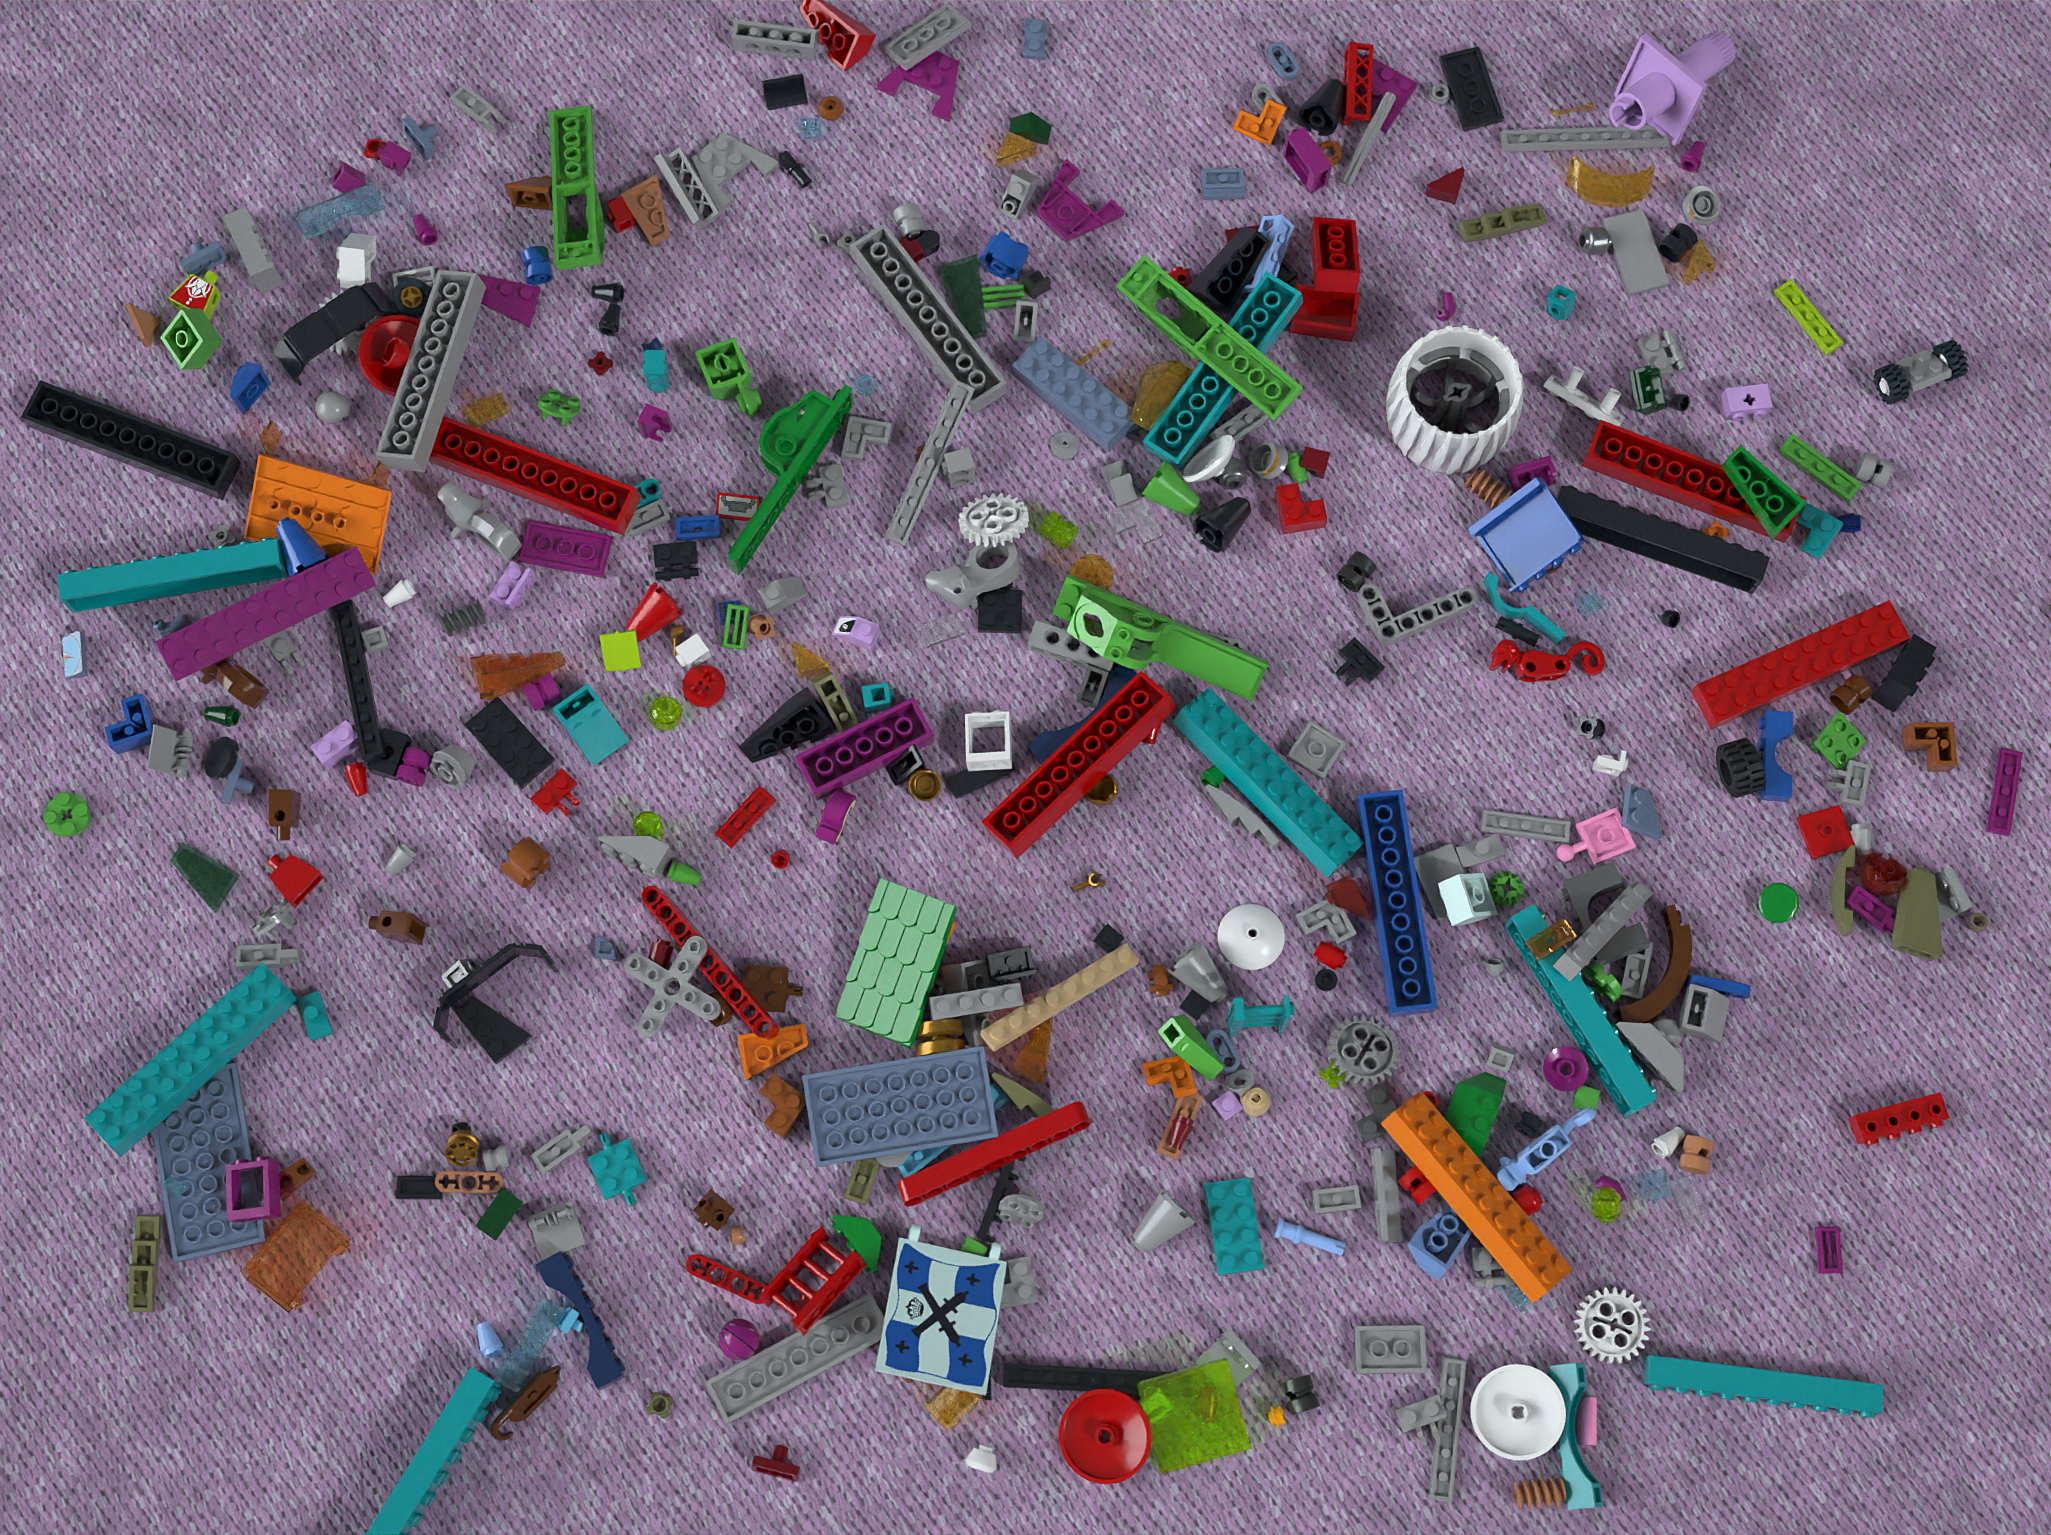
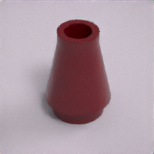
M1176 1115L1175 1120H1172L1168 1146L1181 1150L1194 1128L1192 1126L1194 1121Z

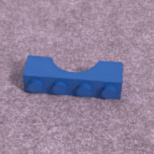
M1766 710L1758 720L1761 738L1758 739L1757 747L1758 751H1761L1765 781L1764 788L1757 793H1760V800L1787 802L1792 797V775L1779 767L1775 758V749L1780 741L1788 739L1793 734V712Z

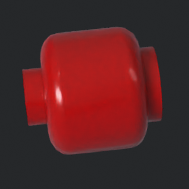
M1525 1184L1510 1192V1196L1527 1216L1541 1210L1543 1200L1536 1186L1532 1187L1530 1184Z

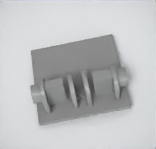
M153 725L147 768L185 778L186 772H189L188 765L189 759H191L188 753L192 752V749L189 748L194 739L192 732L183 731V733Z
M572 1201L528 1216V1224L533 1232L542 1260L559 1251L564 1253L586 1244Z

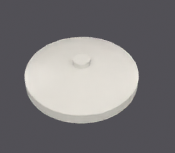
M1513 1364L1493 1370L1478 1384L1471 1401V1420L1477 1436L1489 1450L1507 1459L1529 1460L1546 1453L1559 1440L1565 1426L1566 1407L1561 1391L1548 1375L1531 1366Z

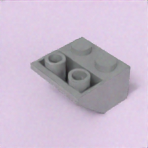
M1694 984L1687 986L1684 990L1678 1018L1680 1033L1721 1043L1730 999L1713 989Z

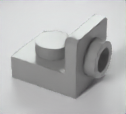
M472 959L458 960L441 977L448 988H451L468 974L477 971L479 966Z

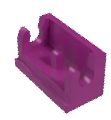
M646 403L637 421L641 436L645 439L648 437L662 442L664 439L658 437L656 432L658 430L671 432L672 425L669 414Z
M1550 455L1510 467L1507 473L1514 493L1535 477L1543 478L1547 485H1551L1556 482L1554 477L1557 476Z

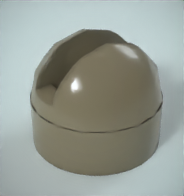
M1975 913L1969 919V927L1973 932H1982L1989 924L1988 918L1982 913Z

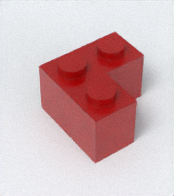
M1298 483L1276 487L1275 500L1283 535L1325 528L1328 518L1323 499L1302 503Z

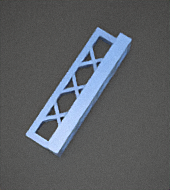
M1284 215L1263 216L1258 231L1271 242L1249 278L1250 280L1254 276L1252 285H1247L1246 283L1242 292H1252L1266 271L1277 277L1294 229V225ZM1273 223V226L1266 232L1268 224Z

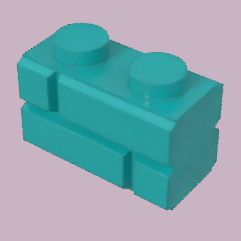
M663 350L644 351L643 374L648 389L654 393H662L664 390L669 389L670 367L666 352Z

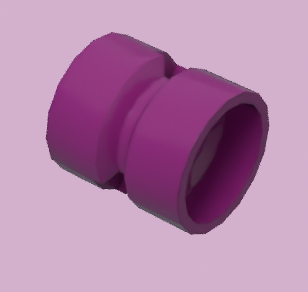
M550 673L539 678L538 683L532 681L522 686L535 712L546 707V702L554 703L563 699Z
M406 747L401 759L404 763L399 765L395 778L404 783L422 787L427 776L424 771L430 768L429 765L432 762L433 756L424 751Z

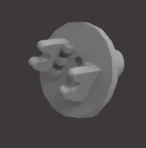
M281 898L272 909L265 908L258 914L257 917L260 920L251 929L257 935L265 933L270 939H275L277 937L276 934L279 933V930L275 927L277 924L282 923L287 929H291L293 927L292 924L296 922L289 913L291 904L285 898Z
M1023 1186L1019 1195L1004 1197L1000 1201L998 1208L1000 1212L999 1218L1003 1221L1020 1224L1023 1228H1032L1034 1223L1039 1222L1043 1218L1045 1211L1043 1204L1035 1199V1190L1031 1189L1027 1193V1188Z

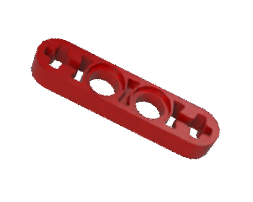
M698 1254L692 1255L687 1259L686 1269L691 1275L754 1304H764L760 1298L758 1300L755 1299L756 1295L749 1292L748 1296L744 1295L749 1288V1282L754 1283L751 1288L759 1290L760 1287L764 1288L766 1285ZM700 1259V1264L704 1267H707L708 1263L712 1264L707 1270L706 1277L702 1276L705 1271L701 1269L692 1271L693 1267L690 1265L692 1261L696 1262ZM716 1268H720L724 1272V1277L720 1281H714L711 1278V1273ZM736 1278H742L745 1281V1286L740 1291L732 1288V1282Z

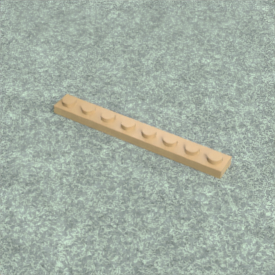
M1124 944L981 1031L980 1036L992 1051L995 1052L1138 965L1139 958L1127 944Z

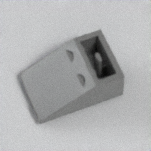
M599 836L597 838L601 845L600 848L604 850L603 853L612 859H615L617 856L623 860L624 865L631 869H635V867L643 870L642 873L651 879L655 877L662 879L674 857L670 846L651 836Z

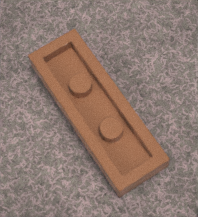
M1193 1094L1178 1098L1156 1150L1157 1153L1175 1161L1178 1160L1181 1150L1168 1146L1172 1120H1175L1176 1115H1180L1194 1121L1204 1097Z

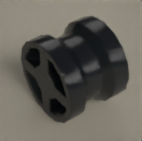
M1523 1111L1521 1121L1516 1123L1514 1128L1528 1138L1534 1139L1537 1135L1536 1130L1542 1126L1543 1121L1537 1116Z

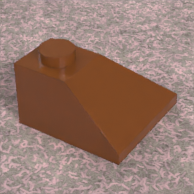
M531 177L507 184L506 188L513 206L553 211L551 177Z

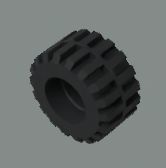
M1742 738L1717 747L1716 764L1718 773L1725 789L1732 797H1742L1761 791L1764 788L1765 776L1762 761L1750 740Z

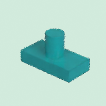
M320 991L297 998L309 1038L312 1042L334 1034Z

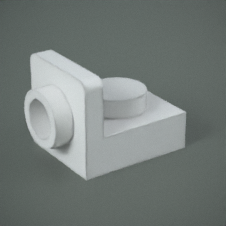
M1622 750L1617 761L1609 755H1598L1592 770L1618 777L1627 768L1629 761L1628 758H1625L1627 751Z

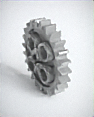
M1354 1015L1351 1021L1346 1018L1343 1024L1339 1023L1336 1026L1337 1030L1334 1029L1332 1031V1037L1327 1042L1331 1046L1328 1047L1327 1052L1333 1054L1330 1055L1328 1061H1335L1332 1069L1339 1068L1338 1076L1345 1074V1082L1353 1079L1354 1086L1361 1081L1363 1088L1366 1087L1368 1082L1374 1087L1377 1081L1382 1084L1385 1078L1389 1079L1392 1073L1396 1071L1397 1067L1395 1065L1400 1062L1397 1056H1399L1401 1050L1395 1048L1399 1045V1041L1392 1040L1396 1034H1388L1389 1026L1381 1027L1382 1020L1376 1024L1374 1023L1373 1016L1369 1021H1366L1365 1015H1362L1359 1021L1356 1015ZM1355 1033L1361 1034L1363 1039H1358ZM1372 1035L1374 1039L1372 1040L1371 1044L1366 1050L1365 1055L1360 1060L1358 1066L1355 1067L1354 1063L1356 1059L1360 1055L1369 1037ZM1374 1045H1380L1383 1051H1378ZM1344 1051L1351 1052L1353 1057H1348ZM1364 1063H1369L1373 1069H1368Z

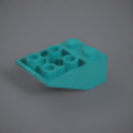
M586 684L552 708L557 719L593 767L629 742V739L589 684Z

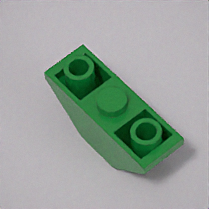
M834 1215L832 1219L835 1223L832 1224V1227L839 1236L844 1234L848 1239V1242L845 1244L849 1250L860 1255L866 1265L864 1270L867 1273L872 1271L874 1275L878 1273L882 1237L871 1222L865 1218Z

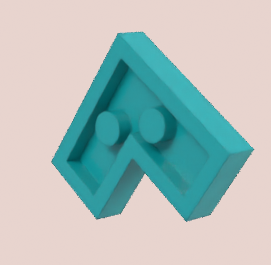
M1806 502L1797 516L1796 523L1811 532L1800 549L1820 561L1844 525L1843 522Z

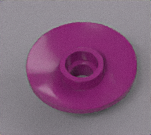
M1563 1046L1555 1048L1544 1060V1077L1553 1088L1559 1091H1574L1580 1088L1588 1077L1589 1068L1586 1058L1581 1052L1572 1047ZM1562 1066L1567 1067V1074L1561 1073L1560 1068Z

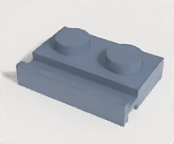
M1243 168L1202 169L1203 200L1244 199Z

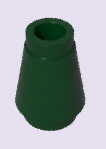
M234 706L206 707L204 711V718L206 720L226 727L236 726L240 717L239 710L234 708Z

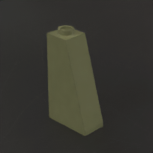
M1915 867L1905 872L1903 876L1890 948L1933 961L1941 958L1943 954L1935 875L1928 873L1926 869Z

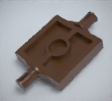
M743 966L741 982L767 1012L785 1013L789 995L803 996V992H796L803 991V987L790 986L788 967ZM751 1007L749 1011H756L755 1007Z

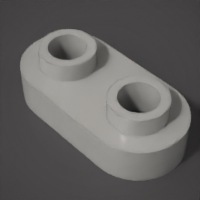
M1258 84L1253 88L1252 100L1261 112L1268 98L1283 104L1269 85ZM1259 95H1264L1265 98L1261 99Z

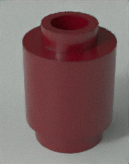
M657 939L656 943H651L648 959L665 969H669L674 947L670 946L669 941Z

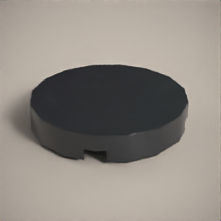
M227 736L221 737L211 746L205 760L204 769L207 776L219 780V778L223 779L228 776L237 762L235 754L236 751H239L238 744L234 739Z

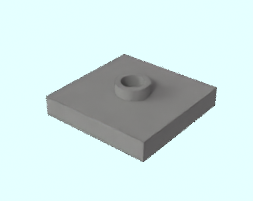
M1309 720L1286 757L1324 780L1347 743Z

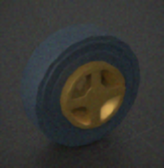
M407 278L400 281L395 287L393 302L402 314L419 316L425 311L431 291L422 280Z

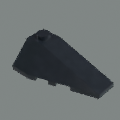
M806 687L788 699L739 748L751 763L777 755L778 750L787 747L793 750L798 748L797 744L810 740V743L817 742L834 731L836 727L818 699Z

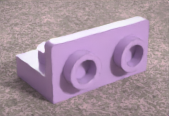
M511 561L489 595V598L510 610H513L515 606L518 607L524 598L523 593L526 588H531L535 581L533 569L530 567L526 569Z

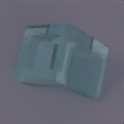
M1664 1168L1638 1177L1646 1203L1668 1198L1672 1195Z

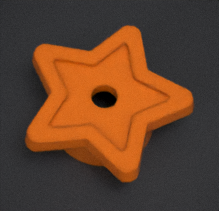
M1716 520L1711 527L1702 528V532L1705 535L1711 537L1714 536V533H1717V537L1722 538L1723 541H1725L1724 537L1730 532L1729 529H1725Z

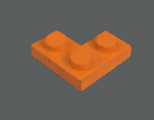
M1268 98L1260 117L1241 109L1233 130L1271 146L1287 106Z
M1179 1055L1142 1063L1147 1086L1170 1081L1175 1098L1197 1094L1190 1065Z

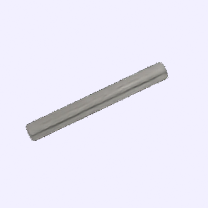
M1385 93L1341 178L1343 184L1347 186L1352 185L1396 100V96L1393 93Z

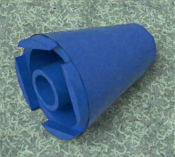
M286 517L277 523L276 532L290 577L330 559L329 555L296 519Z

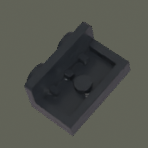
M1030 946L985 954L990 981L997 982V985L1011 983L1010 979L1019 978V981L1032 978V974L1038 973L1037 968H1034Z

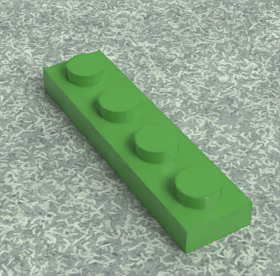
M1793 433L1778 451L1846 503L1850 501L1862 486L1861 483Z

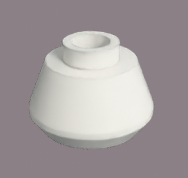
M979 1445L978 1449L973 1448L967 1456L966 1463L972 1468L993 1473L996 1470V1455L992 1454V1448Z

